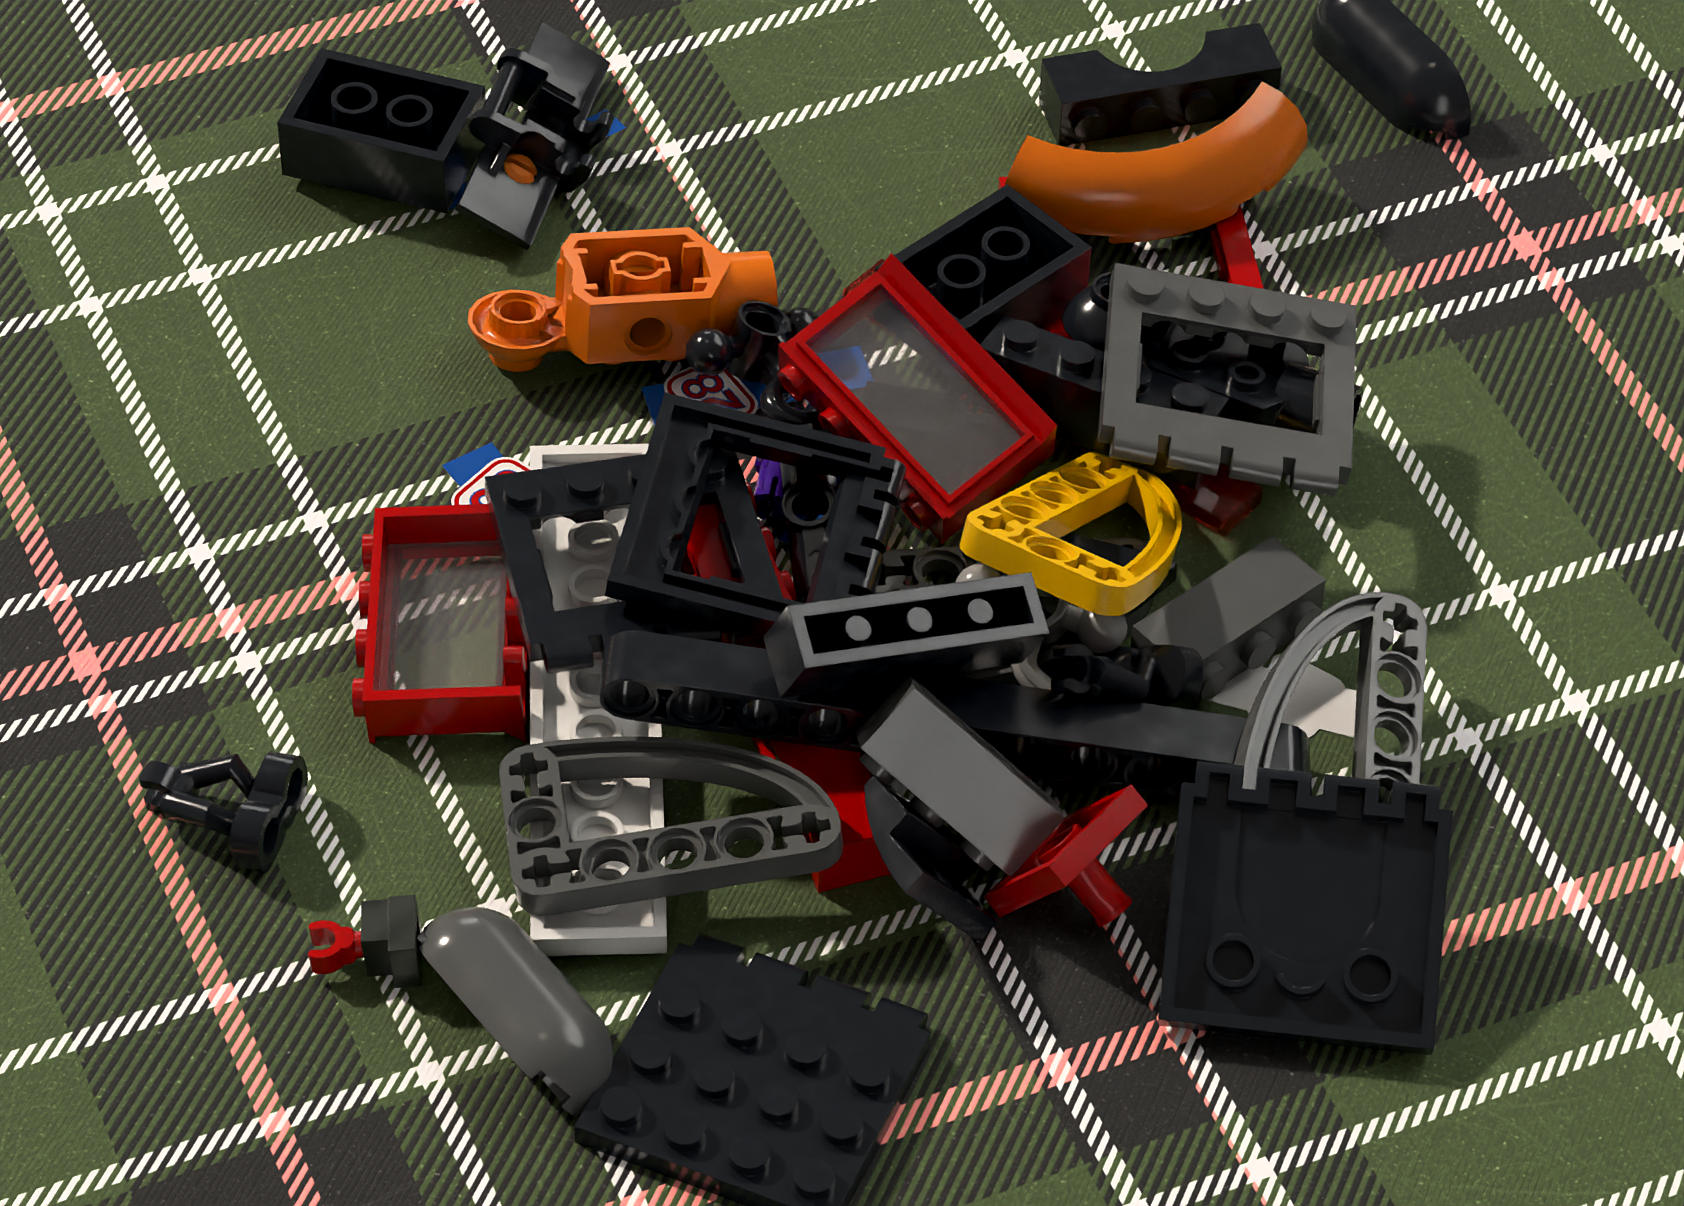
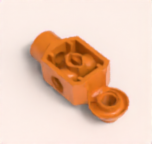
M690 227L571 233L561 246L560 258L557 261L555 297H548L529 290L510 289L493 292L478 299L469 309L468 325L478 344L489 353L492 363L501 369L512 372L531 370L542 362L543 355L557 351H570L586 364L604 363L617 365L632 361H679L686 358V344L691 336L701 329H718L728 335L741 304L747 301H762L778 307L775 269L772 257L767 250L722 253Z

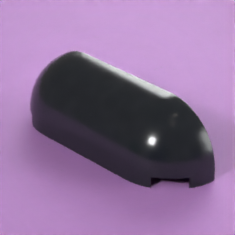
M1390 0L1318 1L1311 21V40L1315 50L1393 126L1410 134L1411 126L1427 131L1445 132L1444 140L1457 139L1469 135L1471 125L1470 102L1466 87L1456 66L1447 54Z

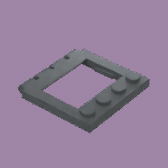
M1115 263L1109 288L1098 442L1110 444L1109 457L1154 465L1157 452L1166 454L1165 466L1168 468L1216 476L1219 464H1228V478L1278 487L1282 474L1290 475V489L1335 496L1338 484L1346 485L1352 470L1357 305ZM1159 321H1170L1176 323L1188 334L1212 338V336L1219 332H1231L1240 336L1245 344L1273 348L1278 343L1289 342L1301 347L1307 355L1318 356L1319 375H1316L1314 381L1312 428L1317 429V434L1136 403V397L1140 388L1143 346L1140 343L1141 325L1151 327Z

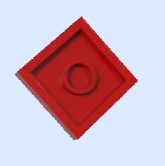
M1131 784L1066 816L1011 877L1006 874L984 898L999 917H1002L1068 885L1094 917L1096 924L1099 927L1107 925L1123 913L1133 900L1128 894H1125L1096 857L1148 804Z

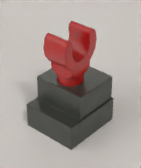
M416 895L390 896L388 899L361 901V931H354L351 927L347 926L341 927L339 924L327 920H320L309 924L312 945H331L327 949H316L308 952L313 973L324 975L334 973L344 965L354 963L357 958H364L368 977L393 975L395 988L422 986V953L419 950L422 942L417 939V936L422 932Z

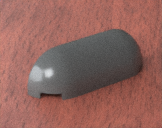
M464 907L448 911L432 920L417 936V939L423 943L419 947L423 956L517 1066L530 1079L538 1074L561 1101V1107L579 1119L592 1094L603 1085L612 1069V1042L603 1020L523 928L509 916L489 908Z

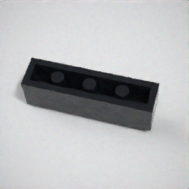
M1004 315L980 345L1057 424V438L1109 457L1110 444L1098 442L1104 352L1091 347L1087 343L1073 341L1038 328L1030 322L1016 320ZM1141 364L1140 388L1136 397V403L1226 418L1230 398L1206 390L1201 385L1185 382L1149 369L1146 365ZM973 387L971 405L995 414L991 405ZM1157 452L1154 465L1113 458L1196 489L1206 475L1168 468L1165 466L1166 454Z
M1032 572L790 605L786 607L763 638L780 698L903 681L909 674L916 679L1019 664L1049 634V629Z

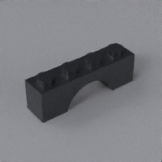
M1256 23L1207 31L1204 45L1195 58L1180 67L1165 71L1150 72L1129 69L1112 62L1098 50L1043 58L1041 62L1039 104L1057 145L1067 146L1227 119L1246 103L1261 82L1279 91L1282 66L1261 24Z

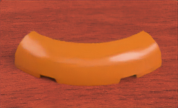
M1261 82L1246 103L1224 122L1189 140L1162 148L1120 153L1094 152L1052 144L1027 135L1017 153L1005 185L1008 184L1075 234L1108 236V241L1115 244L1147 242L1175 237L1203 229L1229 218L1237 212L1240 204L1256 196L1263 189L1268 192L1275 187L1293 168L1306 149L1308 142L1307 124L1299 109L1282 92Z

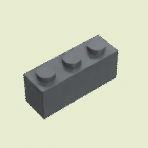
M1272 536L1133 625L1131 647L1141 648L1146 645L1165 644L1190 647L1198 651L1203 662V680L1200 693L1191 705L1193 706L1202 699L1209 700L1222 691L1227 682L1248 668L1257 669L1268 661L1273 652L1295 639L1316 617L1323 613L1322 602L1326 579Z
M910 674L856 732L859 745L865 751L859 758L861 763L884 784L889 786L897 779L915 794L909 803L934 827L939 829L946 821L965 837L959 843L960 848L986 871H989L996 864L1011 877L1065 818L1058 803Z

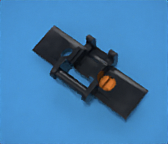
M543 22L537 28L527 53L515 48L504 50L497 62L498 76L482 109L477 110L473 114L469 123L471 134L483 142L484 146L479 152L476 165L455 210L528 251L554 192L572 193L587 181L593 170L596 158L589 154L594 146L605 139L613 123L614 116L609 112H602L596 121H587L586 118L610 62ZM511 101L525 110L520 123L505 116Z

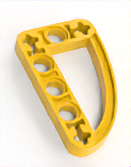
M1092 451L970 512L967 515L959 545L960 550L965 555L1007 575L1032 572L1036 588L1084 610L1104 616H1120L1144 602L1164 581L1171 568L1180 537L1182 514L1178 501L1172 491L1155 474ZM1126 502L1140 514L1150 534V541L1147 546L1124 567L1059 539Z

